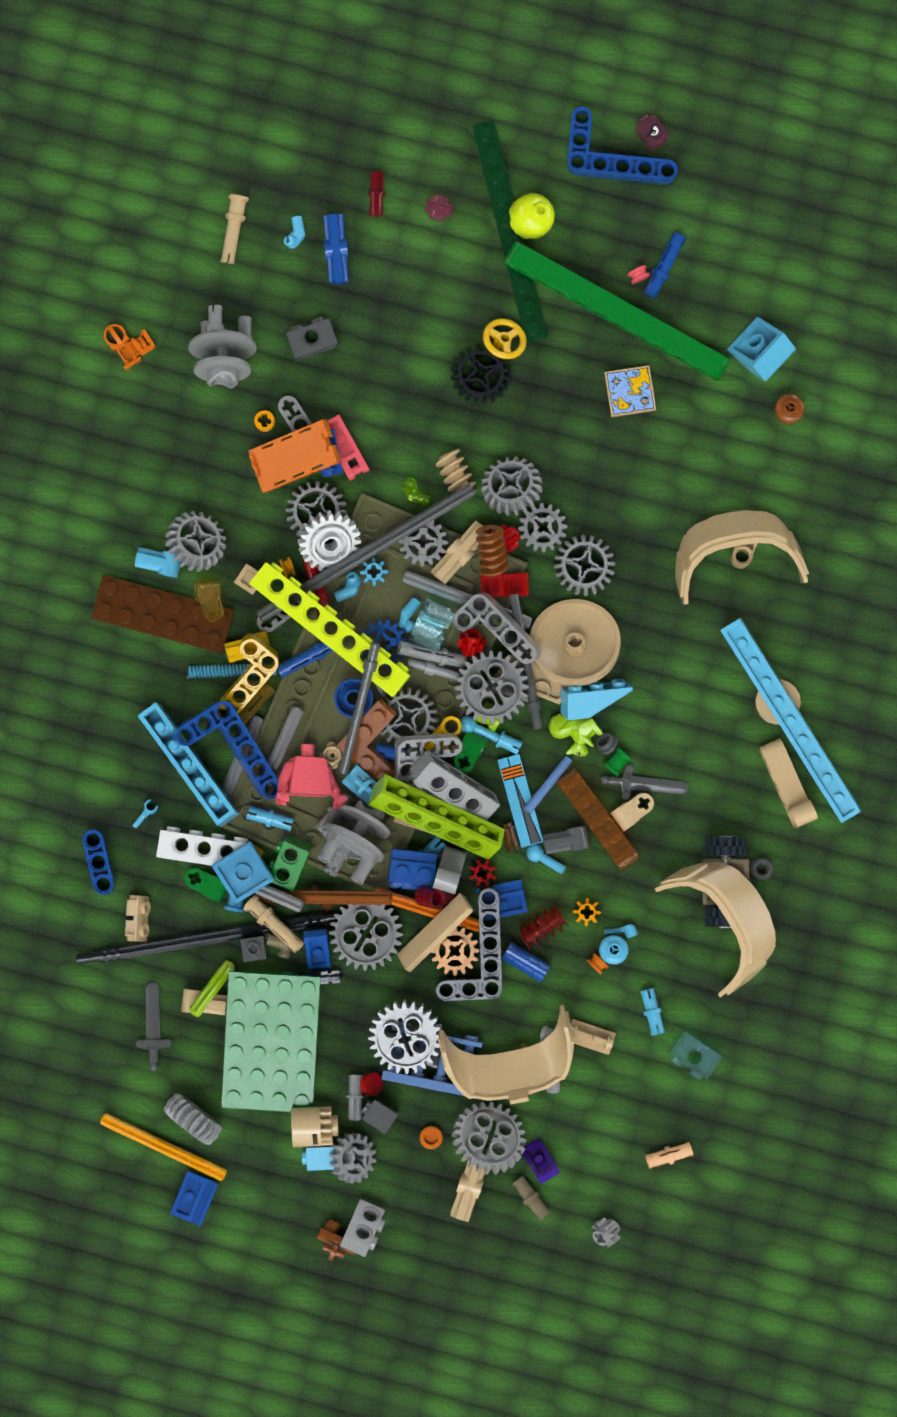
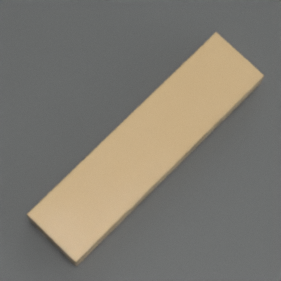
M459 893L397 954L405 970L411 972L474 911L463 894Z

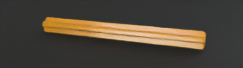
M105 1113L100 1121L101 1125L219 1181H222L227 1173L226 1169L108 1113Z

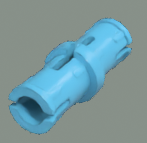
M250 805L248 812L257 815L248 813L247 820L264 823L269 828L274 826L289 832L291 831L292 825L283 823V821L292 824L294 817L277 814L275 810L270 809V811Z
M654 988L640 991L646 1010L644 1011V1016L648 1018L651 1036L665 1033L660 1015L662 1010L661 1007H658Z

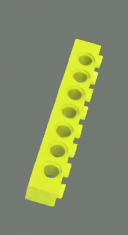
M265 562L249 584L357 670L364 673V662L361 659V655L365 650H370L373 640L364 633L359 636L353 631L355 626L348 620L340 621L335 617L338 612L329 605L321 606L318 603L320 598L310 590L307 593L300 589L302 584L291 576L287 579L283 576L282 572L284 570L273 562L270 565ZM277 579L282 580L284 583V587L280 592H274L272 589V583ZM296 593L300 594L302 598L300 605L292 606L290 604V597ZM311 608H317L320 615L318 619L312 621L308 618V611ZM329 622H335L338 626L337 632L333 635L327 634L325 630ZM347 636H353L356 641L355 646L351 649H346L343 645V641ZM380 647L376 660L378 662L376 672H373L371 681L394 698L411 677L407 673L410 669L400 661L397 664L389 659L391 654ZM384 664H388L392 669L388 677H382L379 674V668Z

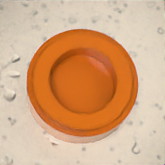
M427 1126L421 1131L420 1142L425 1148L435 1149L442 1143L443 1136L439 1128Z

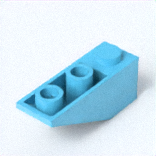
M613 679L608 683L596 681L584 686L561 687V714L567 720L590 718L633 691V687L624 679Z

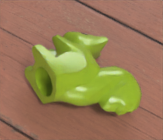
M559 713L553 716L548 724L549 731L553 737L564 739L571 736L573 738L574 744L567 750V755L586 756L588 754L586 744L594 747L591 738L595 734L601 736L604 733L593 717L567 720Z

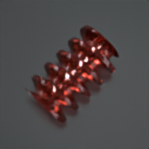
M553 904L550 905L551 913L545 909L542 910L543 918L538 914L534 915L535 923L528 919V927H525L523 924L519 925L520 932L518 933L530 952L533 950L531 943L539 947V938L547 942V933L555 937V928L563 932L562 924L564 923L568 926L557 907Z

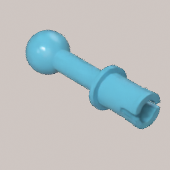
M467 715L460 719L463 733H477L496 742V748L499 746L517 755L518 749L522 745L521 740L519 741L504 734L505 731L503 730L498 734L473 721L472 716Z

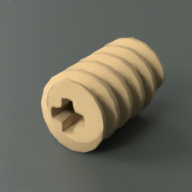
M460 449L441 456L440 460L436 463L437 468H443L440 471V475L447 476L444 483L451 484L448 488L449 492H456L468 484L472 487L476 484L475 481L468 482V479L472 476L471 473L464 474L468 465L460 466V463L464 460V457H456Z

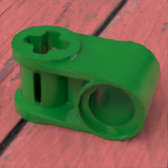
M466 732L462 740V750L456 755L453 767L464 774L470 773L488 739L474 732ZM464 758L468 759L467 764L470 766H465L464 769H461L460 763L457 761H462Z
M197 868L188 870L185 875V882L190 888L202 893V895L218 903L221 902L226 888L219 877L213 874L210 875ZM197 872L200 873L199 878L202 879L201 882H196L192 885V880L189 878L190 875H195Z

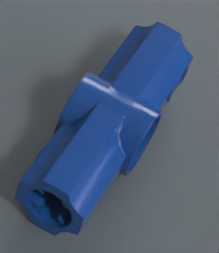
M329 214L324 216L326 237L324 246L325 257L328 260L330 284H344L349 282L347 267L348 247L347 238H345L344 218L343 214Z

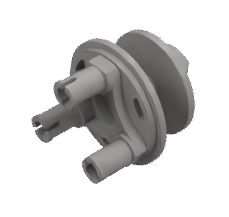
M210 305L208 306V321L200 323L201 334H198L189 342L188 350L194 357L201 359L194 365V373L197 377L206 380L210 387L220 384L231 389L238 385V381L247 378L251 373L250 364L244 360L253 356L257 350V345L251 335L252 318L250 316H240L238 319V332L226 330L222 324L223 307L221 305H214L213 309V306Z
M358 801L355 807L341 805L338 809L339 814L355 826L353 831L331 823L323 824L321 829L327 841L317 858L327 863L323 871L326 873L330 872L329 875L333 877L337 876L343 862L348 860V858L359 860L360 862L351 879L363 885L371 868L384 858L383 853L375 845L363 838V835L366 832L379 838H388L390 831L381 823L385 817L382 811L368 809L364 807L362 801Z

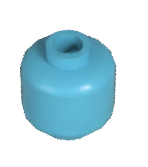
M610 935L601 941L599 955L604 962L617 965L627 958L629 947L622 937Z

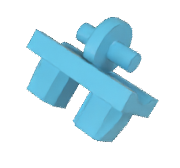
M356 765L342 783L370 806L369 800L372 787L377 782Z

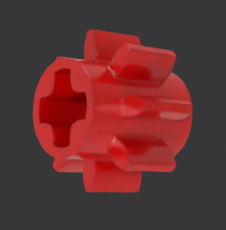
M503 524L500 527L504 531V545L508 554L519 546L517 541L520 540V535L515 527L509 526L507 528Z
M468 629L465 633L461 632L457 647L462 648V653L465 656H477L478 653L481 654L483 652L486 638H481L482 633L479 630Z
M477 860L478 866L476 868L470 867L474 871V875L470 879L476 878L478 880L477 886L481 882L489 885L488 880L490 878L496 879L495 876L491 875V871H494L496 867L489 868V860L485 862V865H481L480 861ZM483 866L484 869H489L490 873L487 874V879L483 880L482 877H477L476 873L479 872V867Z

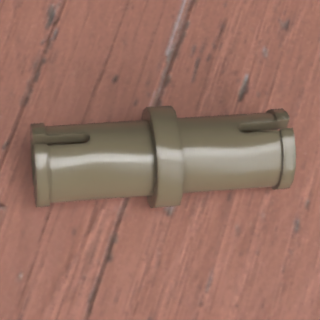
M524 1175L512 1184L524 1199V1205L529 1206L538 1218V1221L551 1213L538 1197L540 1195L538 1191L535 1192Z

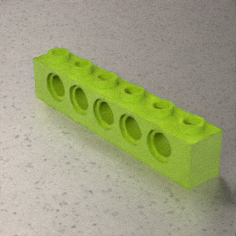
M385 774L372 787L369 800L370 806L487 860L502 846L505 829Z

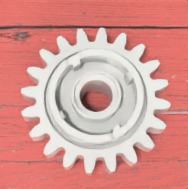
M328 510L326 517L319 512L318 520L311 516L312 524H303L307 531H299L302 537L297 540L299 546H301L299 548L300 554L303 555L305 562H309L311 568L317 565L320 572L325 566L328 569L353 554L352 552L358 551L357 544L361 543L358 537L360 532L356 528L355 522L350 521L348 515L342 518L339 511L334 517L330 510ZM328 539H334L332 543L325 544Z

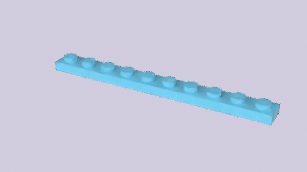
M739 618L721 629L720 631L840 822L843 823L861 812V808L743 620Z

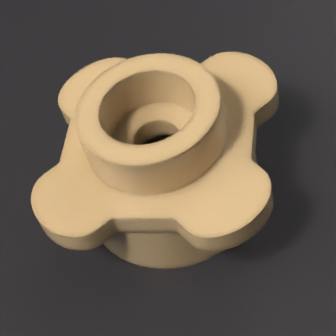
M329 742L324 752L319 754V758H326L327 763L332 769L338 768V763L343 757V752L336 747L334 742Z

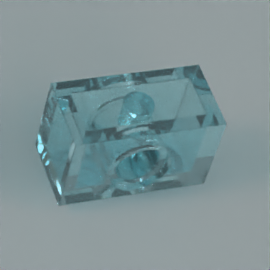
M682 1031L668 1052L672 1056L670 1059L672 1062L680 1067L685 1064L691 1068L689 1073L699 1080L702 1077L708 1080L722 1059L721 1055L685 1031ZM693 1050L698 1051L700 1060L697 1063H690L688 1060L689 1052Z

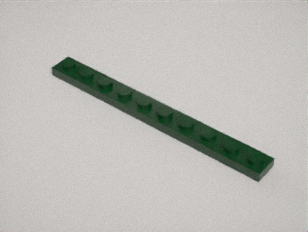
M493 120L472 125L505 258L514 241L524 246L525 243L524 239L517 235L510 226L509 209L514 199ZM507 266L521 327L525 332L527 343L547 339L548 336L534 280Z

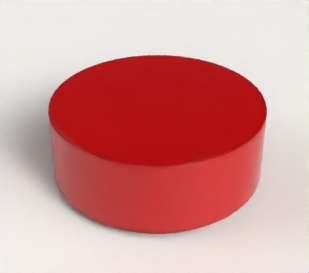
M366 1073L362 1076L360 1088L365 1095L375 1096L381 1092L383 1081L379 1074Z

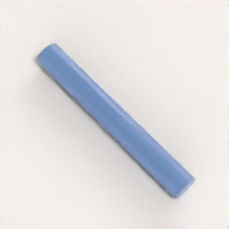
M565 756L526 804L524 807L526 812L532 813L572 763L569 757Z

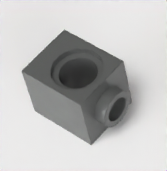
M264 936L240 940L244 962L268 959Z

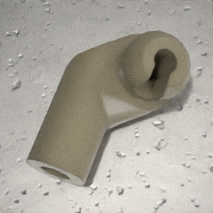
M267 934L265 945L280 949L278 956L289 959L292 950L276 935Z

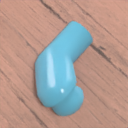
M302 216L291 218L293 231L284 238V244L289 248L299 246L306 236Z

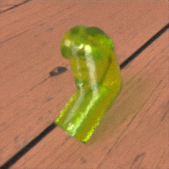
M406 478L403 482V490L407 499L428 506L431 496L420 493L415 478Z

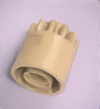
M331 1106L291 1108L293 1148L333 1145V1136H339L338 1115H332Z

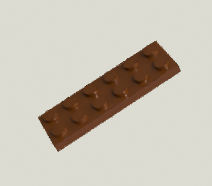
M103 575L91 619L223 654L234 610Z

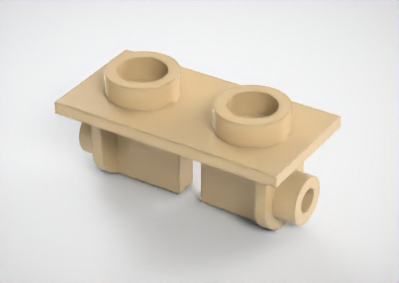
M129 895L126 916H134V920H126L125 936H127V941L147 942L149 934L148 914L151 909L149 896Z
M572 1019L571 1029L574 1044L609 1055L616 1033Z

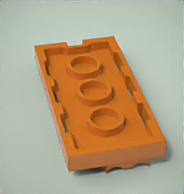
M322 419L248 451L252 462L251 465L255 471V476H257L262 493H268L341 463L336 445H331L329 440L333 436L327 419Z

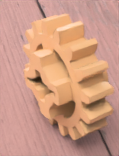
M455 928L447 936H461L462 938L458 942H451L447 937L441 942L446 947V954L442 958L439 954L441 943L431 952L436 954L432 961L439 962L437 969H440L442 966L445 967V974L449 970H453L454 976H456L457 970H461L465 974V967L467 966L472 969L473 966L470 962L478 961L474 957V953H478L479 949H475L473 946L478 941H471L470 938L473 934L465 935V928H462L460 932H457V928ZM463 943L459 949L460 956L453 955L446 959L451 951L449 949L451 945L455 947ZM467 944L470 946L469 958L464 955V947ZM451 960H459L462 963L460 966H450L447 964Z

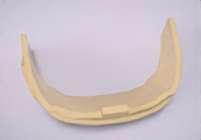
M742 510L712 516L695 524L684 535L676 556L675 580L681 603L683 605L688 604L690 578L693 570L706 555L721 549L740 545L767 543L779 547L789 553L798 567L800 582L808 583L807 575L809 572L793 532L789 531L785 524L775 515L764 511Z
M704 862L682 868L662 880L660 885L655 888V891L659 892L668 888L689 886L705 892L717 904L736 935L741 949L737 974L718 993L719 997L726 993L730 995L758 974L767 964L766 961L774 951L776 934L770 913L757 889L739 870L727 865L725 862Z
M560 1005V1013L555 1030L542 1042L526 1048L491 1055H474L459 1050L449 1040L444 1030H439L440 1037H438L444 1070L456 1088L465 1097L487 1101L509 1099L510 1105L529 1101V1094L548 1089L560 1080H565L570 1070L574 1052V1040L568 1011L565 1012L564 1005Z

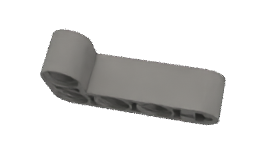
M488 593L474 595L454 615L453 623L457 629L462 631L475 627L481 621L521 663L529 664L535 662L541 656L540 646ZM479 598H483L486 602L484 610L477 606ZM463 614H467L470 617L468 626L462 623L461 617ZM494 614H498L501 617L502 622L500 626L494 624ZM511 630L516 632L518 636L516 642H512L509 639L508 635ZM530 648L532 650L531 656L526 657L527 649Z
M445 846L433 888L452 894L456 893L467 851Z

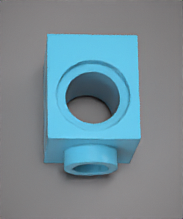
M332 1145L306 1147V1151H302V1164L307 1165V1171L335 1169V1167L329 1165L333 1161L329 1154L335 1152Z

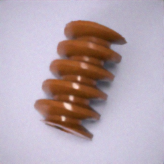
M485 525L478 528L475 532L479 534L476 537V542L480 543L477 546V550L481 551L478 554L479 559H481L479 562L480 567L483 568L481 575L489 577L504 573L509 566L506 561L507 554L505 553L506 546L504 545L503 529L497 525Z

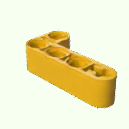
M255 634L245 635L241 640L240 646L241 654L251 664L219 700L231 702L238 714L278 667L279 655L277 651ZM253 642L257 645V648L250 651L245 648V644ZM266 656H270L275 660V662L271 665H267L263 662L262 659ZM256 673L260 676V680L253 682L249 680L248 675ZM241 690L246 696L240 699L236 698L233 693ZM220 705L217 709V714L221 718L226 715V713H221V710H226L224 705Z

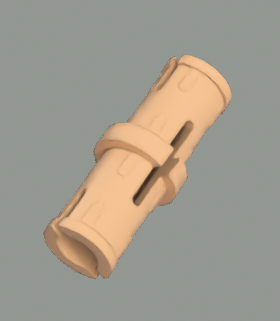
M687 1142L671 1148L667 1146L664 1147L665 1150L645 1155L648 1167L652 1169L656 1166L666 1163L671 1165L676 1160L692 1157L693 1151L690 1143Z

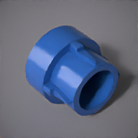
M349 679L342 682L334 695V702L338 711L343 716L351 719L355 705L349 704L347 697L350 693H359L361 680ZM370 687L362 717L373 705V693Z

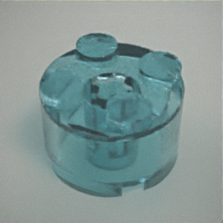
M427 598L409 640L430 650H439L446 636L442 631L444 628L448 630L455 613L451 612L452 609Z

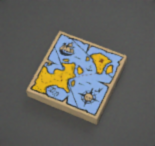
M649 365L604 373L611 418L656 411Z

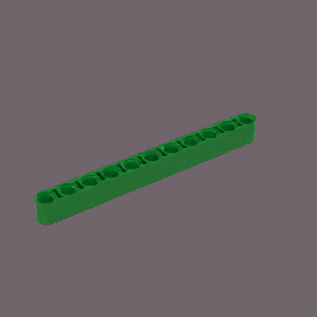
M514 241L503 260L512 269L714 380H720L730 361L722 354L521 243Z

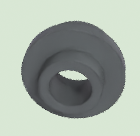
M603 733L596 741L598 751L602 754L613 752L617 747L618 738L613 733Z
M759 857L751 863L750 872L754 878L765 880L771 876L773 865L769 859ZM763 864L766 870L764 873L758 872V865Z

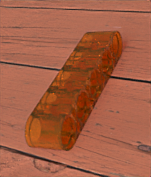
M575 768L556 781L562 792L622 872L640 859L637 852Z

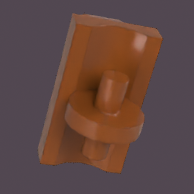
M332 1220L327 1222L324 1229L321 1228L317 1240L326 1243L322 1250L330 1253L328 1260L332 1261L334 1256L343 1259L345 1252L355 1255L354 1252L340 1247L343 1237L336 1235L340 1224Z

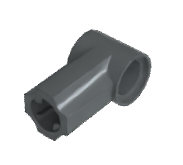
M586 826L543 835L546 854L568 850L573 852L590 848Z

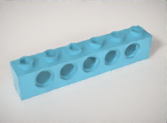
M155 702L138 715L139 719L217 826L223 827L240 814L190 745L179 746L173 742L171 733L176 725L161 704ZM179 732V739L185 742V737Z

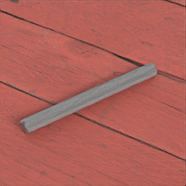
M406 571L403 577V582L462 605L474 596L411 571ZM479 598L477 606L482 610L486 607V602L484 599ZM501 606L513 618L512 610ZM494 614L493 617L501 619L498 614ZM522 614L524 628L528 629L532 618Z

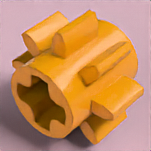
M586 898L583 905L577 901L579 909L572 911V913L579 916L576 922L582 919L585 921L584 925L586 927L589 920L597 923L594 918L595 914L599 915L601 912L596 911L594 907L598 903L596 902L591 905L588 898ZM585 906H589V910H593V915H589L588 919H585V916L580 913L581 910L585 909Z

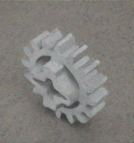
M540 503L539 509H536L534 506V508L531 507V513L528 511L524 512L526 519L520 518L519 520L524 526L518 527V531L524 532L520 539H527L526 547L532 544L534 552L539 547L542 553H545L546 547L554 551L553 544L556 543L559 546L562 544L559 538L566 537L562 530L567 529V525L561 523L565 520V516H558L559 509L552 511L551 504L546 509L543 503ZM540 513L548 514L546 518H539L536 515ZM555 520L558 525L557 534L552 530V524ZM528 522L533 526L531 535H529L527 529ZM537 523L540 525H544L546 523L548 525V532H538L539 526L537 525ZM539 538H547L549 540L546 543H539L537 541Z
M433 520L419 528V533L415 537H409V534L404 539L399 540L398 543L404 544V547L400 548V552L407 553L404 559L412 558V565H415L418 561L421 567H424L425 562L432 566L434 558L440 561L441 559L438 554H445L446 550L442 546L448 545V541L442 540L447 535L446 532H439L442 525L440 524L435 527ZM428 528L434 531L438 538L431 537L428 534ZM421 537H425L426 541H430L429 544L425 545V548H421V545L416 543L421 540ZM408 546L415 547L419 552V556L414 555ZM437 547L436 551L432 555L427 556V552L431 548Z
M346 1133L344 1138H337L338 1146L332 1145L335 1152L329 1154L333 1158L329 1165L335 1167L332 1173L339 1175V1180L347 1183H360L362 1178L369 1177L367 1171L374 1170L371 1163L376 1162V1159L372 1158L376 1150L370 1149L373 1142L367 1141V1136H362L358 1133Z

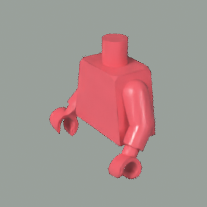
M302 744L301 756L289 759L283 766L278 778V792L275 802L279 805L287 806L286 802H289V796L324 798L331 795L334 798V809H339L341 805H345L347 802L346 794L341 795V790L336 782L331 766L327 764L326 758L314 757L315 745Z

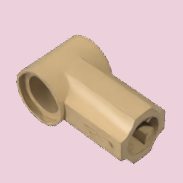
M183 990L181 1012L190 1013L189 1007L201 991ZM216 994L203 1013L226 1015L227 996Z

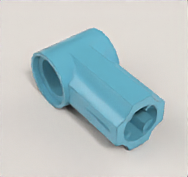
M139 547L136 554L135 567L156 571L164 576L178 578L181 562L179 560L173 562L175 555L168 554L167 551L157 552Z

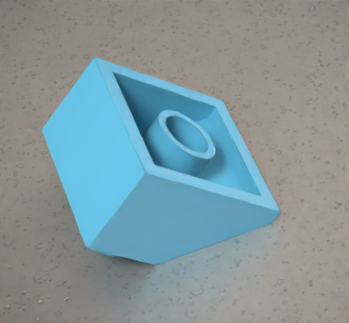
M756 317L727 350L751 373L766 382L796 348L782 331Z

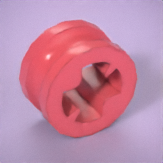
M646 265L640 266L627 274L628 277H632V284L639 283L650 276V273H647L645 270L647 268Z

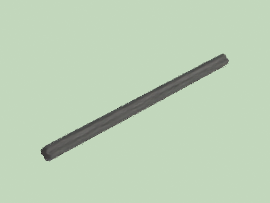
M470 484L464 486L304 582L300 589L305 593L309 590L313 593L475 495L474 489ZM296 593L290 597L291 605L302 599L300 594ZM271 602L259 609L257 615L264 622L283 610Z

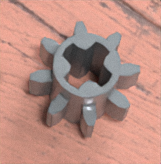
M603 1217L592 1226L595 1230L593 1232V1239L601 1246L606 1245L609 1248L621 1238L618 1235L620 1227L612 1219L606 1220Z

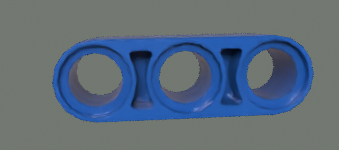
M89 830L83 836V846L92 884L97 893L108 895L115 889V879L105 837L100 831ZM92 834H97L100 838L99 844L95 847L90 846L88 843V838ZM97 856H102L105 860L104 866L100 869L95 868L93 865V861ZM102 878H107L110 882V887L106 891L100 890L98 886Z

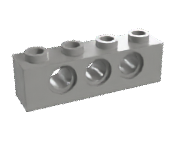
M428 750L410 769L413 777L412 781L418 788H425L430 791L432 796L443 799L447 803L486 821L500 806L494 792Z

